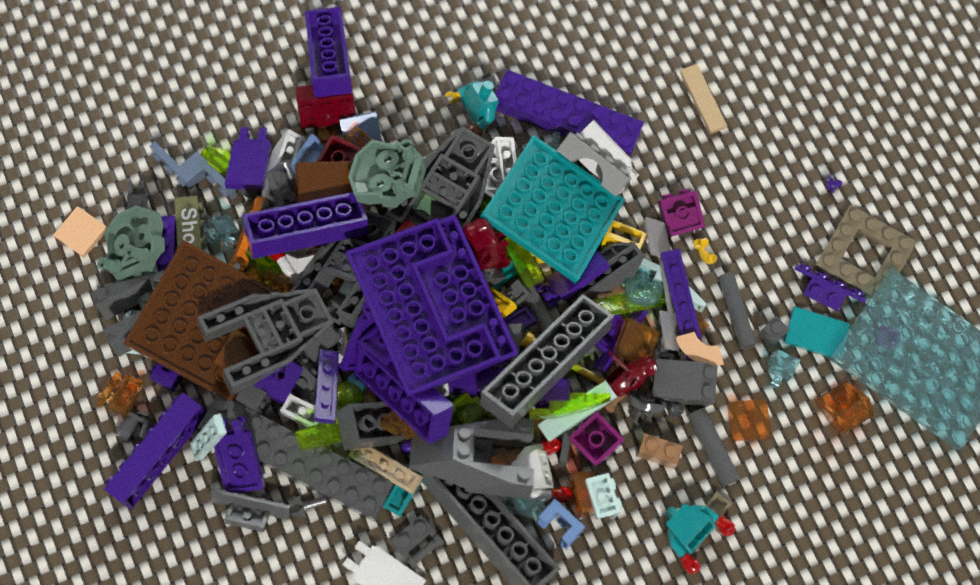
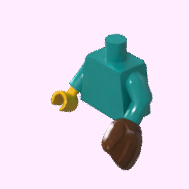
M474 81L459 88L456 93L449 91L445 95V97H452L448 101L449 103H457L459 97H462L461 101L474 122L468 125L466 129L482 137L483 129L494 121L498 105V98L493 92L494 84L491 81Z

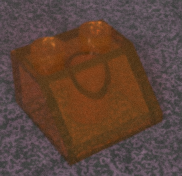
M847 381L815 399L816 405L829 424L842 435L874 416L870 398Z
M594 471L573 472L569 479L579 518L595 515L585 484V479L596 477Z

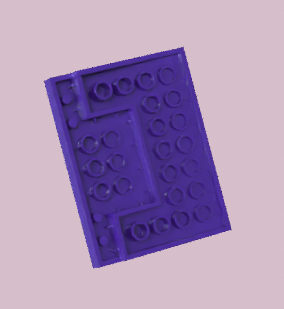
M456 215L441 220L436 218L346 251V256L407 397L506 363L518 357V350Z

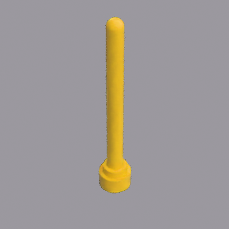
M528 331L521 345L527 348L537 338ZM577 363L571 368L597 384L606 381Z

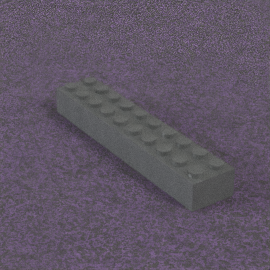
M218 395L215 397L198 426L200 431L214 415L221 414L222 418L227 419V430L233 429L231 425L232 420H236L237 416L245 415V430H251L259 463L376 523L384 508L383 505L394 488L392 482L233 400L230 402Z

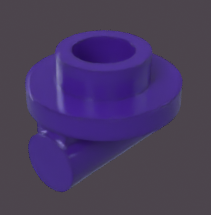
M833 174L830 175L829 179H826L827 190H831V193H834V186L841 187L843 184L841 180L837 179L834 181Z

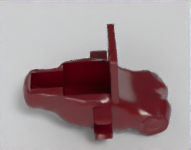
M486 218L467 223L462 228L481 271L492 266L503 269L510 265L511 259L507 254L509 242L503 240L507 236L502 232L498 234Z
M610 350L607 351L620 364L606 379L618 397H623L629 391L637 389L643 384L646 377L653 376L657 371V363L649 356H643L625 365Z

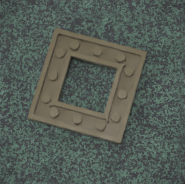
M850 204L814 267L836 280L844 282L852 289L861 290L866 297L882 305L917 241ZM856 232L863 234L890 250L875 277L842 259Z

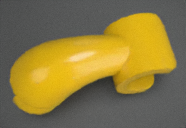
M696 239L693 244L699 251L701 259L707 264L715 263L717 260L716 255L708 253L705 249L709 245L708 239Z

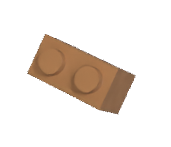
M644 434L636 457L674 469L678 464L683 446Z

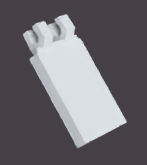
M594 120L580 133L586 138L584 141L589 146L594 144L601 150L599 154L604 158L608 155L615 161L614 165L620 169L622 166L630 173L631 182L639 176L631 167L633 160ZM590 158L579 159L602 182L603 173L599 164Z
M361 541L355 546V549L365 556L359 566L349 558L343 563L344 567L353 572L351 576L359 585H424L426 582L425 579L377 545L376 547L372 546L369 548Z

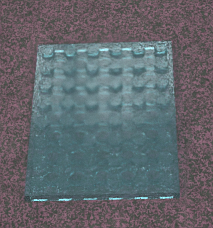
M891 268L829 359L955 450L961 451L980 422V330Z

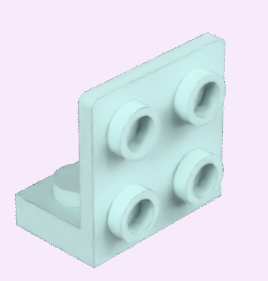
M609 473L585 479L596 520L609 517L610 520L616 518L621 513L622 503L619 497L616 498L614 479L610 478Z

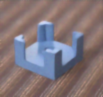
M556 499L540 514L539 520L536 522L541 528L545 529L555 518L562 528H566L568 531L563 535L559 543L565 550L570 547L585 528Z

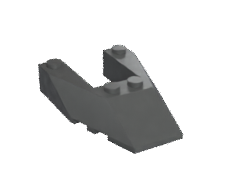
M462 126L424 159L426 172L421 183L422 186L418 198L410 197L400 203L397 208L389 207L385 213L386 216L397 220L398 225L401 226L405 220L409 221L426 194L454 210L452 215H456L461 228L467 223H472L482 205L495 145Z
M367 209L364 211L368 219V235L331 242L326 246H321L291 289V291L317 289L322 298L335 277L355 283L336 312L343 325L353 329L359 316L363 313L362 306L365 298L346 256V251L393 235L398 224L395 219Z
M165 270L100 288L91 293L94 303L105 320L139 303L143 310ZM142 310L104 329L107 341L118 357L132 350L123 345Z
M317 289L293 290L287 293L271 292L264 295L252 294L197 317V326L205 343L246 326L259 352V355L223 369V379L231 395L254 385L288 365L334 324Z
M522 417L512 428L499 419L450 426L447 436L431 444H428L417 432H413L411 436L409 469L432 478L433 476L445 480V483L452 486L453 484L458 485L470 493L530 499L534 487V469L491 464L492 444L519 448L531 446L534 437V419Z

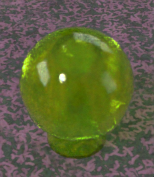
M209 144L201 152V157L218 173L228 170L231 155L226 149L221 147L214 148Z

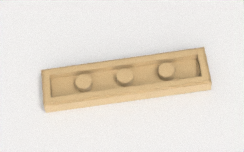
M695 64L681 69L680 74L709 134L726 129L727 124L698 65Z
M373 447L353 449L348 455L411 494H414L423 478Z

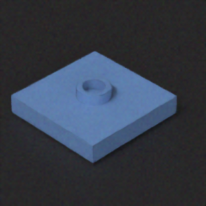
M376 111L339 119L344 140L362 148L372 139L382 141Z

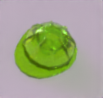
M345 381L339 384L338 401L341 408L348 404L362 403L363 394L359 387Z

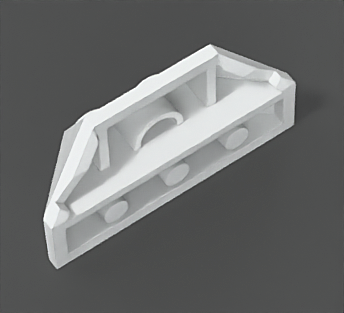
M287 129L272 151L267 172L281 161L290 159L292 162L304 145L305 138ZM307 152V154L305 155V157L303 158V160H302L301 162H304V160L306 159V157H307L308 154H309L308 152ZM266 178L262 197L277 204Z
M495 137L491 142L495 145L484 192V195L491 199L517 160L514 137Z

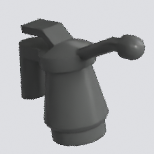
M114 399L112 403L119 405L127 413V417L116 428L115 435L129 442L134 436L138 423H141L143 425L139 438L144 440L146 438L145 434L150 429L152 423L140 416L151 419V416L142 411L130 412L119 400Z

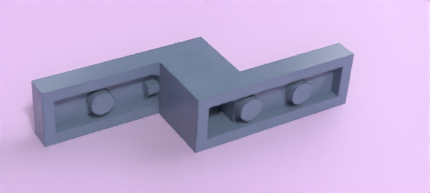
M155 141L149 146L152 151L151 156L157 162L161 161L164 164L163 168L170 175L173 173L177 177L176 181L182 187L186 186L191 190L202 179L206 178L210 184L213 185L215 183L219 187L218 191L224 197L228 196L233 200L237 196L235 189L225 188V178L197 151L179 166Z

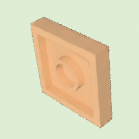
M77 206L53 236L85 258L102 238L107 226Z

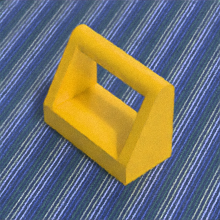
M613 220L600 247L603 250L613 243L633 242L611 233L612 229L615 228L640 238L639 244L636 243V245L641 250L647 233Z

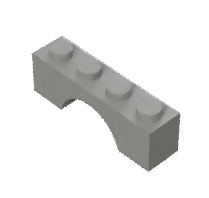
M570 132L557 151L571 162H576L583 158H590L596 161L603 173L601 185L618 197L632 180L629 177L630 173L622 166L620 169L614 165L615 161L608 155L604 158L599 154L601 150L594 144L590 146L584 142L586 138L581 134Z

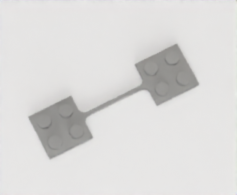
M645 217V231L648 236L647 246L650 255L657 256L660 260L667 311H659V324L663 334L662 343L667 350L683 352L676 340V336L681 334L676 314L672 312L670 290L661 256L662 252L670 251L666 223Z

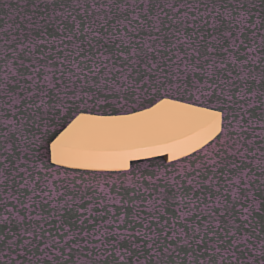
M695 332L676 336L679 347L692 360L717 366L724 365L719 345L710 346L704 344L697 338Z

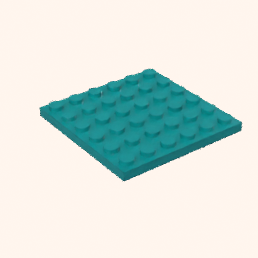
M533 135L480 218H486L494 228L576 283L613 222L625 198L621 195L618 197L614 196L601 185V181Z

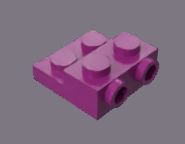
M690 188L679 191V195L665 194L661 196V200L657 201L661 218L666 223L668 237L706 227L696 191H690Z

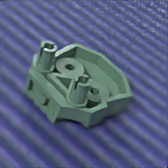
M372 139L355 154L348 178L357 202L368 205L382 203L383 207L397 208L400 203L410 197L418 198L426 166L423 156L415 149L411 140L405 139L393 145Z
M137 205L118 213L104 231L108 253L105 255L106 258H99L97 262L98 268L109 271L117 280L121 281L158 272L156 261L165 252V238L162 237L163 221L160 213Z

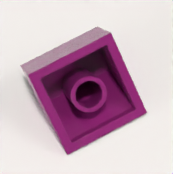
M597 411L568 437L595 467L610 457L625 440Z

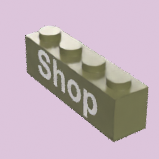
M198 196L175 198L177 249L182 240L203 251L207 248L206 238L203 237V231L206 230L204 219L202 220L201 213H204V204L200 202Z

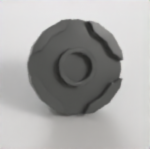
M632 390L628 393L626 400L634 406L631 420L639 428H644L649 425L653 413L664 412L666 402L662 399H653L647 396V392ZM641 414H645L644 419L638 422V417Z

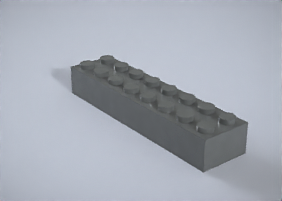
M582 294L481 392L480 405L512 428L611 329L614 316Z
M421 474L423 477L421 482L511 585H545L561 570L496 495L470 493L465 491V488L455 484L453 486L445 483V480L433 476L432 478Z

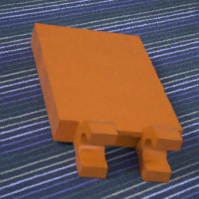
M257 196L250 205L248 213L260 211L264 198ZM244 226L233 259L229 263L231 267L238 263L240 265V272L244 271L249 261L245 254L249 245L244 232Z

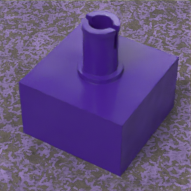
M291 361L288 365L260 380L253 386L267 392L269 398L279 404L285 403L304 368Z

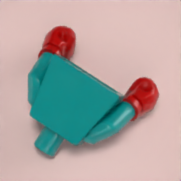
M684 504L679 510L672 506L666 511V516L669 518L666 525L669 528L667 535L670 546L679 556L684 570L689 574H696L701 569L700 562L690 554L715 527L717 533L722 536L729 537L735 532V525L731 520L717 515L707 506H689Z

